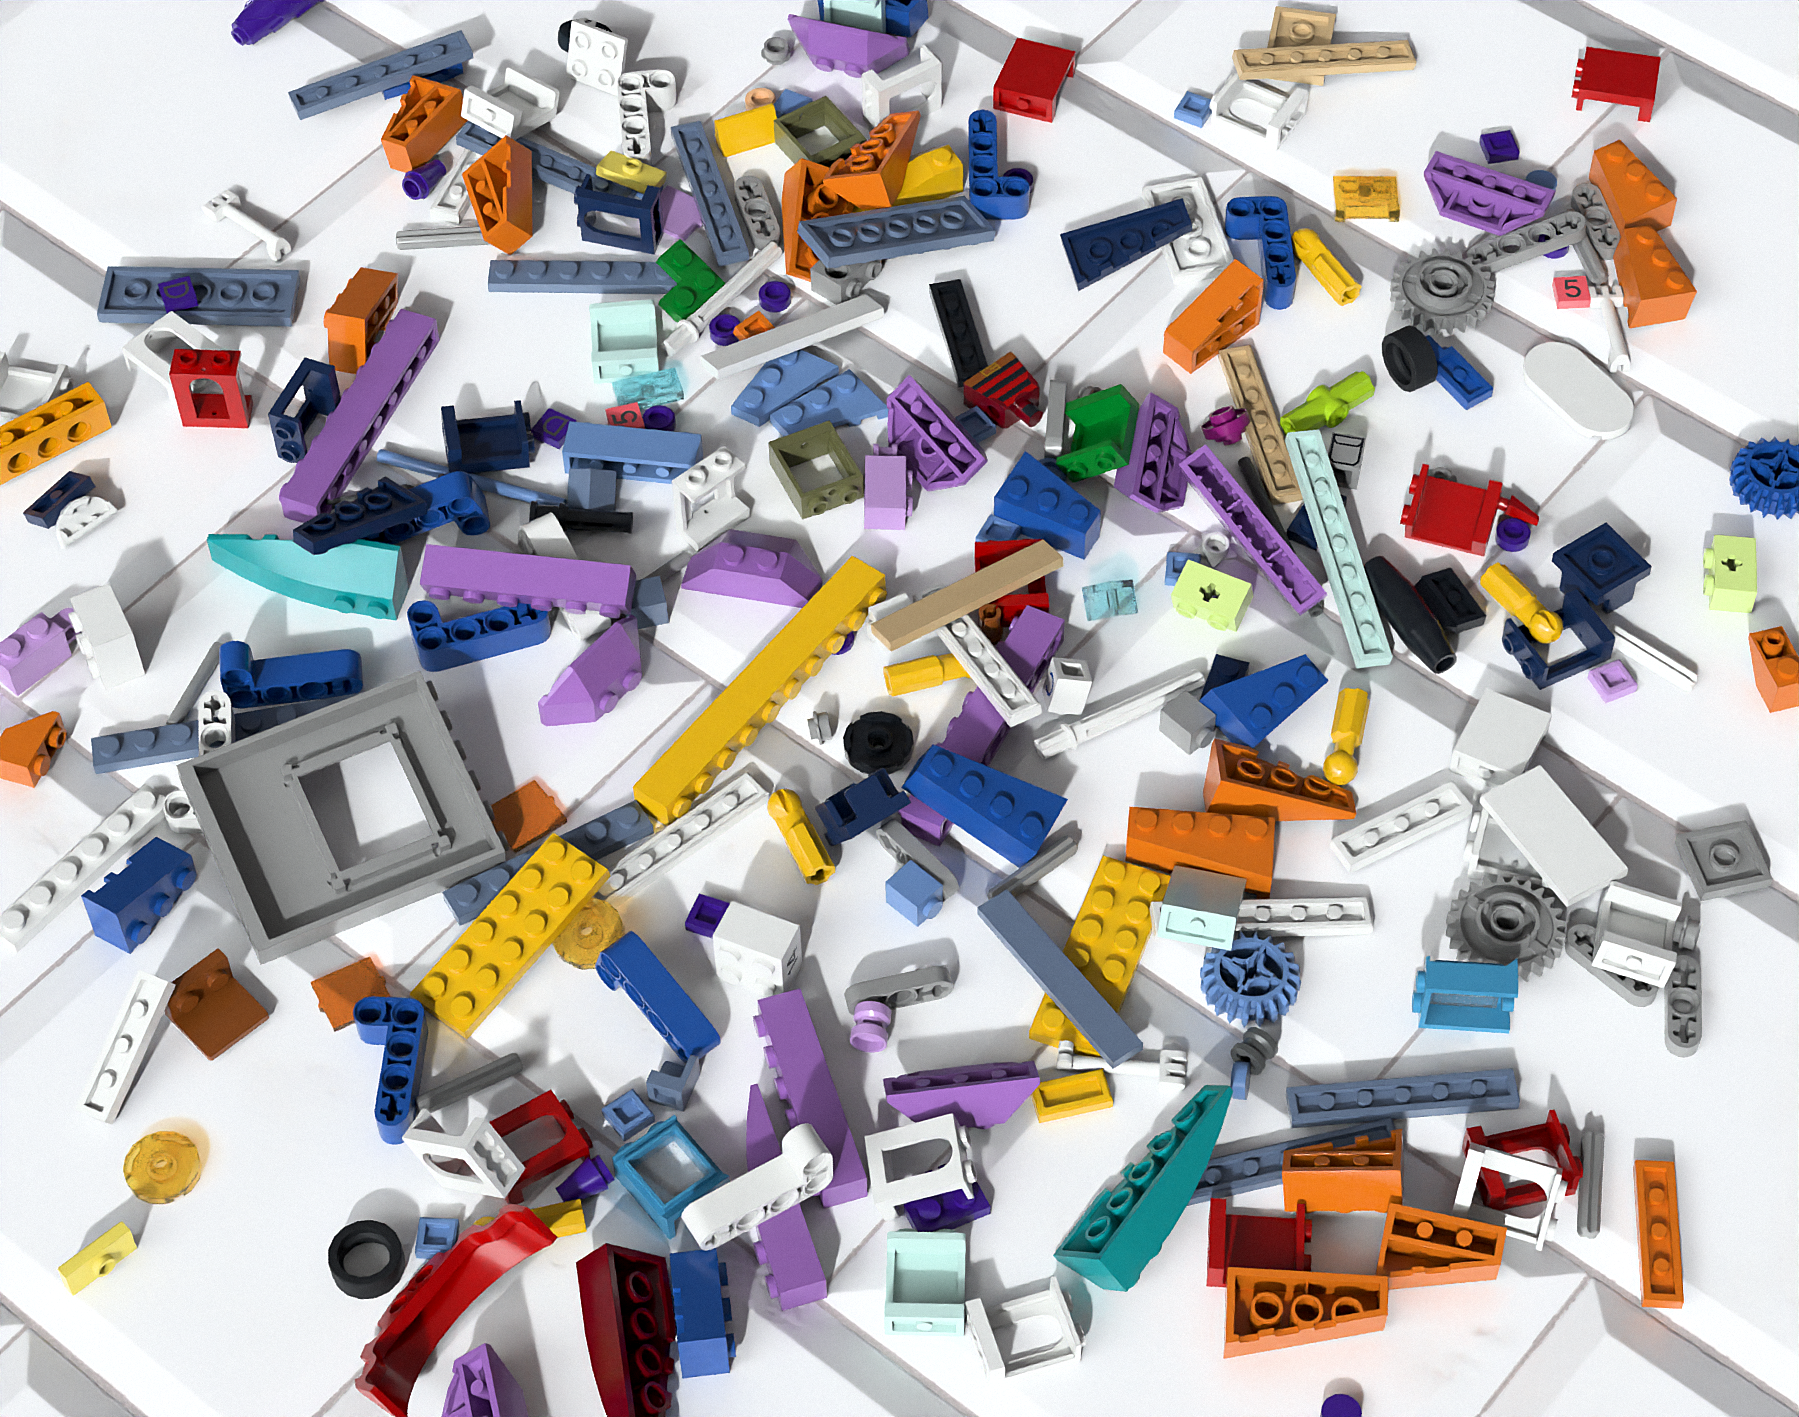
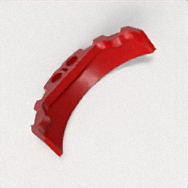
M509 1204L500 1208L497 1217L484 1226L471 1225L458 1235L457 1242L450 1250L445 1253L438 1252L414 1275L378 1321L377 1325L381 1328L380 1333L371 1342L365 1344L360 1358L365 1364L362 1375L355 1379V1388L391 1416L408 1417L409 1399L418 1375L428 1357L452 1324L498 1278L527 1257L552 1245L558 1238L528 1207Z

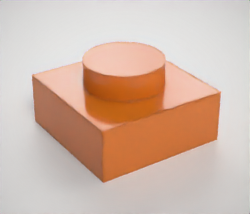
M757 311L735 326L733 334L741 341L775 327L760 311Z

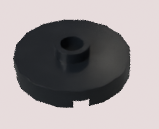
M883 711L868 712L861 715L859 720L854 723L852 721L847 726L843 736L844 756L850 765L861 773L871 774L876 770L884 768L888 775L902 769L911 759L914 750L912 730L895 714Z

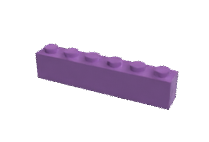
M426 544L420 585L426 593H429V597L438 600H449L450 596L463 597V600L475 604H482L484 599L495 600L498 605L505 607H517L518 603L531 604L533 609L550 611L552 607L565 608L566 612L582 615L586 614V610L599 611V614L604 617L619 618L620 614L631 615L636 573L631 565Z
M801 989L757 1000L758 1015L753 1016V1023L758 1038L765 1037L768 1045L763 1047L768 1068H775L778 1075L777 1078H774L779 1100L786 1099L789 1109L785 1110V1117L788 1128L791 1130L804 1123L811 1124L833 1158L832 1181L826 1188L812 1197L819 1195L823 1209L868 1197L867 1177Z

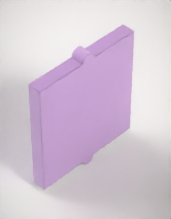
M667 185L661 192L664 233L685 242L696 228L702 227V220L694 198Z

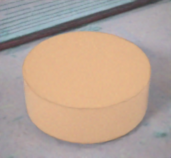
M755 88L745 96L746 111L776 102L775 94L766 88Z

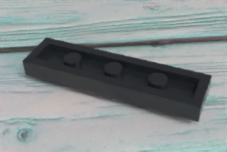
M961 279L929 284L930 298L958 388L964 387L966 380L988 367Z

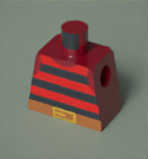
M1011 351L964 382L963 404L969 409L978 406L995 425L1002 429L1009 428L1019 420H1022L1029 427H1034L1043 417V412L1038 408L1040 397L1039 384Z

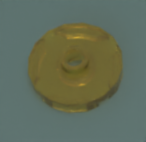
M591 898L552 944L558 957L562 961L573 965L574 968L581 970L596 969L595 964L599 954L625 935V926L617 909L604 900ZM593 928L589 934H581L583 929Z
M158 1131L144 1136L132 1145L125 1156L123 1165L127 1186L137 1199L149 1204H168L174 1202V1198L182 1194L184 1196L187 1195L199 1181L202 1169L196 1145L187 1136L175 1131ZM161 1162H167L162 1167H156Z

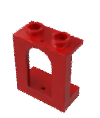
M174 349L169 376L183 427L249 428L253 399L252 395H244L238 371L242 355L241 351ZM200 378L210 379L221 386L223 394L192 393L190 383Z
M1043 539L974 542L975 573ZM1045 576L1027 584L1028 594L1004 595L988 603L996 605L995 614L996 609L1000 608V625L1002 627H1010L1015 616L1020 617L1027 605L1049 613V596L1046 593Z
M551 1089L489 1122L502 1138L540 1117L552 1115L565 1134L564 1138L557 1144L522 1162L526 1169L506 1196L505 1201L508 1205H518L524 1202L522 1189L579 1158L584 1161L589 1157L591 1160L589 1149L593 1148V1144L588 1133L583 1127L580 1129L576 1128L572 1121L574 1120V1115L565 1099L559 1101Z
M1555 1109L1549 1110L1546 1123L1485 1136L1481 1125L1466 1128L1462 1145L1466 1158L1471 1142L1510 1154L1529 1150H1543L1554 1157L1557 1167L1563 1169L1561 1180L1568 1182L1565 1196L1576 1194L1579 1180L1583 1177V1168L1579 1157L1572 1155L1569 1147L1570 1136L1568 1128L1564 1122H1559ZM1481 1166L1476 1186L1484 1206L1502 1211L1547 1201L1545 1190L1539 1184L1530 1183L1505 1189L1499 1171Z

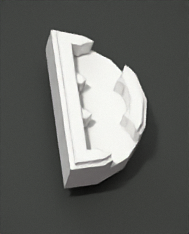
M83 496L70 501L61 510L56 522V536L61 548L67 547L118 513L119 510L110 501L99 497Z

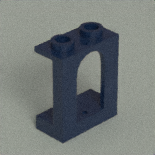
M586 174L582 185H578L574 193V204L578 205L577 227L581 228L582 241L655 255L664 234L660 188L648 185L642 200L593 191L591 174ZM596 211L639 219L641 238L603 231L593 227L596 222Z
M304 357L269 411L268 417L278 458L289 463H298L300 459H303L307 454L304 436L318 414L328 416L339 405L341 395L335 366ZM303 385L305 402L295 417L284 415L285 410Z
M1577 589L1566 593L1562 608L1554 612L1561 617L1563 630L1571 628L1587 650L1548 667L1531 645L1538 641L1532 638L1529 629L1525 625L1517 627L1511 618L1506 619L1502 636L1503 647L1508 654L1515 657L1521 665L1525 677L1529 680L1532 679L1539 690L1611 659L1616 638Z

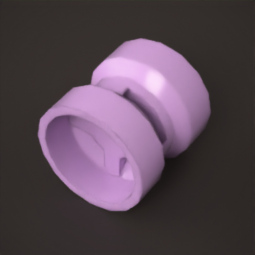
M876 1001L858 1003L854 1010L853 1017L856 1025L851 1029V1045L863 1052L875 1053L883 1051L887 1047L888 1033L886 1028L891 1022V1009L885 1004Z

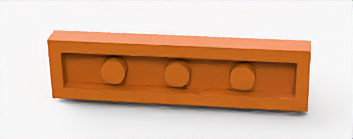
M1635 1160L1633 1179L1641 1307L1682 1309L1684 1294L1674 1162Z

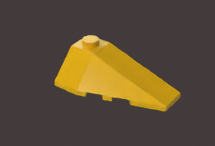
M949 145L933 147L910 156L902 189L891 207L944 199L963 192V164ZM854 206V208H853V210H852L851 213L862 212V211H869V210H875V209L862 210V209L858 208L857 206Z

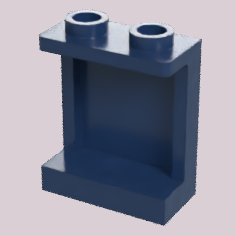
M521 400L514 401V414L463 420H456L454 405L441 406L442 433L449 473L462 471L470 474L530 468L529 454L535 453L533 433L527 434V432L531 431L529 412H523Z

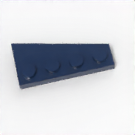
M1182 198L1060 234V239L1076 287L1080 291L1191 232L1192 223Z
M385 476L378 480V487L372 490L366 487L357 492L356 500L352 502L343 500L336 504L335 512L332 514L321 513L293 529V542L312 555L324 554L332 548L354 543L362 537L381 533L389 527L411 522L414 518L427 514V501Z

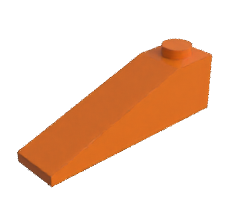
M919 110L893 113L887 116L869 132L870 139L862 144L856 143L850 148L852 155L845 161L839 158L831 165L822 179L824 186L862 210L891 207L902 189L921 117Z
M801 158L784 174L781 203L785 267L787 275L811 282L810 268L820 259L797 233L799 221L850 214L855 205L824 186L822 179L830 169L829 167Z
M1214 738L1203 788L1206 812L1273 817L1275 821L1343 820L1355 818L1357 813L1352 792L1314 775L1303 778L1289 770V764L1280 760L1277 766L1257 757L1259 751L1248 746Z

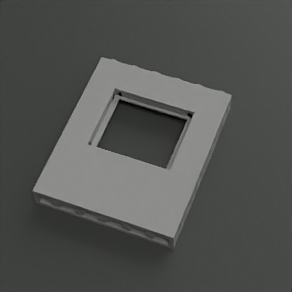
M420 670L176 765L180 782L260 965L447 890L506 862L505 852L509 851L506 837L502 831H495L491 822L495 820L493 810L488 800L481 801L477 792L481 790L478 778L474 770L467 771L463 762L467 759L464 748L459 740L453 741L449 733L452 730L449 716L445 710L439 711L435 701L439 700L436 689L431 680L425 682ZM391 742L433 835L339 871L298 778ZM438 843V847L433 849L432 845ZM350 878V882L348 884H344L343 881Z

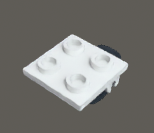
M586 17L562 23L558 30L557 39L559 47L568 53L566 77L618 96L617 79L620 75L624 74L628 38L614 34L606 25L595 20H588Z

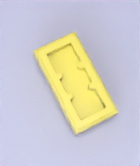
M612 150L596 167V175L643 194L648 185L660 188L666 182L667 172L642 163L638 159L627 158L625 155Z
M123 1221L119 1222L58 1267L57 1270L64 1286L72 1296L98 1277L109 1274L118 1262L137 1249L130 1229Z

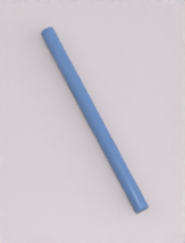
M380 449L377 453V461L436 478H438L439 474H449L447 466ZM469 474L478 487L487 492L528 503L537 501L539 505L559 506L560 503H567V500L561 497L480 475Z

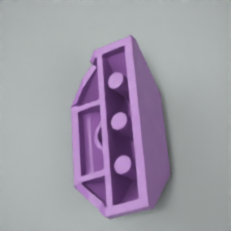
M789 14L787 18L794 35L812 64L817 69L825 72H832L835 69L844 71L848 76L861 78L863 73L871 69L878 74L908 56L910 52L906 37L883 34Z
M1435 151L1423 175L1440 216L1499 236L1543 217L1556 192L1555 190Z
M908 375L886 398L887 409H889L887 422L888 447H892V444H897V456H906V468L912 470V475L928 492L964 486L988 462L986 453L979 443L952 413L911 375Z
M1150 392L1138 411L1129 465L1117 469L1114 488L1153 512L1159 513L1180 509L1184 506L1187 480L1179 467V463L1192 453L1185 430L1179 421L1180 413L1178 408Z
M729 529L691 557L682 580L681 588L803 608L822 588L823 580L796 539Z
M631 614L627 618L616 621L567 667L555 681L550 692L543 695L538 701L540 720L544 726L596 722L605 713L611 712L628 691L634 690L639 685L642 679L638 623L635 616Z
M1024 1061L1022 1063L993 1062L903 1074L896 1078L889 1077L883 1079L887 1103L913 1122L917 1123L953 1113L960 1126L966 1125L967 1128L975 1127L977 1129H988L995 1124L1005 1123L1040 1085L1039 1074L1034 1061Z
M484 1343L454 1360L452 1372L455 1374L447 1390L441 1417H528L523 1389L490 1344Z

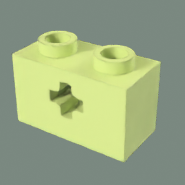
M1714 535L1711 548H1705L1703 555V568L1709 569V575H1705L1703 584V595L1709 596V610L1751 613L1757 595L1756 538Z
M1188 559L1171 593L1173 608H1176L1175 610L1180 615L1190 619L1195 618V616L1206 620L1211 627L1220 631L1229 629L1237 632L1253 599L1251 583Z

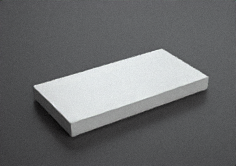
M1203 177L1142 187V197L1146 208L1183 198L1192 223L1191 232L1161 247L1174 285L1217 278L1235 260Z
M1541 765L1481 795L1480 803L1566 907L1608 886L1611 881H1618L1627 876L1629 868Z

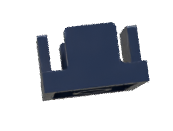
M1607 522L1555 551L1552 556V562L1562 572L1560 591L1565 595L1577 589L1587 602L1590 599L1596 606L1603 603L1602 610L1606 614L1630 602L1633 599L1636 584L1649 576L1652 568Z
M881 768L869 774L868 778L858 784H850L828 797L825 802L815 806V810L828 831L823 835L831 847L854 838L909 805L911 801L904 790L901 792L897 791L886 770Z

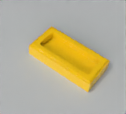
M1103 1068L1040 1082V1085L1031 1094L1039 1123L1113 1107L1112 1095Z

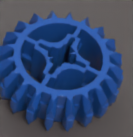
M1774 436L1770 442L1761 437L1757 444L1749 441L1745 448H1740L1735 460L1732 461L1729 485L1732 486L1733 496L1739 497L1740 505L1749 504L1750 513L1756 510L1761 511L1763 518L1768 514H1772L1778 520L1784 514L1789 519H1792L1795 513L1799 514V444L1796 446L1791 445L1789 438L1785 442H1779Z

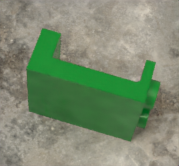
M1122 384L1066 403L1064 413L1074 422L1075 430L1070 453L1057 457L1056 465L1072 483L1129 465L1140 404Z

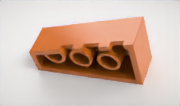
M1129 806L1125 861L1169 874L1172 873L1175 865L1247 879L1245 892L1257 895L1256 899H1270L1275 818Z
M1228 1267L1225 1285L1223 1359L1383 1331L1388 1316V1276Z

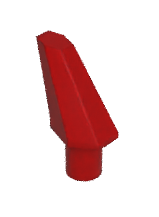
M1511 495L1510 499L1501 496L1498 509L1504 511V515L1537 526L1539 516L1513 495Z

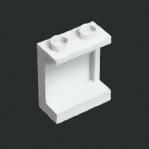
M510 66L506 69L504 83L486 93L473 85L464 90L461 117L500 138L507 135L516 140L556 117L559 91L516 67Z
M0 351V425H4L74 389L75 383L74 379L71 378L68 365L60 364L56 373L9 365L6 352Z
M1486 688L1453 749L1449 771L1491 788H1496L1525 773L1541 740L1545 739L1548 734L1552 714L1543 711L1537 706H1530L1512 699L1506 694L1497 693Z
M1483 807L1482 812L1474 811L1470 832L1477 834L1475 841L1467 840L1463 861L1470 862L1467 877L1483 880V877L1486 876L1491 882L1495 883L1500 874L1505 882H1510L1513 876H1517L1519 885H1523L1526 881L1530 880L1532 890L1535 891L1543 887L1544 895L1554 896V891L1487 810Z
M1611 881L1599 907L1591 966L1664 988L1676 964L1677 953L1672 951L1674 926L1681 911L1682 903L1642 889Z

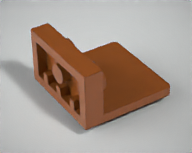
M219 948L171 982L176 986L164 1010L165 1015L209 1061L216 1059L269 1019V1014L264 1007L233 977L228 958Z

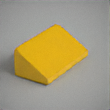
M773 103L714 121L716 144L724 157L775 143L773 120L777 119Z

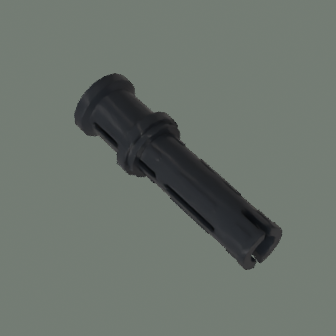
M531 501L529 522L551 512L558 520L564 532H567L568 529L632 534L633 512L569 508V505H566V503L553 506L539 505L537 501Z

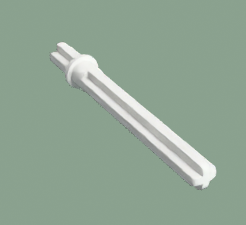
M770 242L694 314H691L686 320L681 319L677 323V329L661 343L662 349L666 350L668 355L673 357L688 342H696L699 339V333L704 330L705 326L783 254L782 249L778 247L777 243Z
M1193 669L1070 725L1066 723L1061 724L1059 730L1034 741L1037 748L1036 753L1044 760L1066 749L1073 751L1077 748V744L1170 703L1185 690L1192 693L1203 688L1206 683L1204 675L1198 669Z

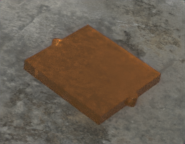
M535 780L491 805L495 820L491 822L495 831H502L510 849L515 854L567 823V818L555 805L554 797L548 796Z
M370 956L310 982L319 1001V1011L325 1013L334 1032L355 1024L353 1009L359 1000L371 996L391 997L385 986L386 978L379 975Z

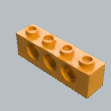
M89 382L0 426V485L112 428L105 402Z

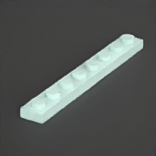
M1320 429L1289 432L1285 438L1286 447L1356 668L1389 665L1393 656Z

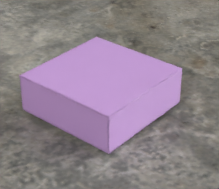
M1620 659L1592 669L1588 673V680L1605 704L1634 693L1637 690L1638 684Z

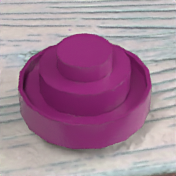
M1232 405L1210 413L1208 415L1210 420L1205 422L1201 429L1206 440H1215L1217 443L1223 442V445L1227 446L1242 439L1241 434L1246 431L1245 426L1251 422L1246 408L1234 409Z

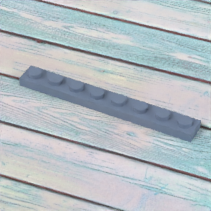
M360 693L234 714L235 742ZM213 717L214 722L220 723L218 717ZM195 720L91 738L95 773L101 774L196 758L199 756V721ZM215 741L209 747L219 748L225 742Z

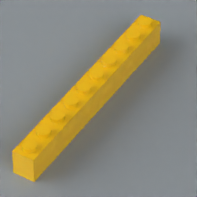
M851 556L634 784V798L643 811L666 826H669L677 818L686 814L692 802L700 794H705L711 788L714 779L722 770H727L732 766L736 755L745 746L748 747L755 741L758 732L766 723H771L776 719L781 707L789 699L793 700L799 694L802 685L810 677H814L819 673L825 660L832 653L836 654L842 648L847 635L851 631H858L862 627L868 616V607L885 601L887 597L885 574L858 558Z

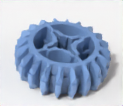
M1240 931L1237 935V940H1233L1231 951L1212 947L1211 953H1206L1203 966L1200 968V989L1202 994H1206L1205 1001L1207 1006L1215 1005L1214 1011L1216 1016L1227 1013L1229 1024L1236 1018L1241 1019L1244 1028L1249 1021H1255L1260 1028L1264 1018L1274 1024L1278 1014L1286 1016L1290 1005L1294 1006V1003L1297 1001L1298 991H1300L1299 964L1294 963L1295 957L1293 952L1285 953L1286 947L1284 942L1273 945L1271 935L1265 940L1259 939L1257 931L1254 932L1252 938H1246L1242 931ZM1228 986H1231L1232 988H1234V989L1236 990V992L1233 991V990H1231Z

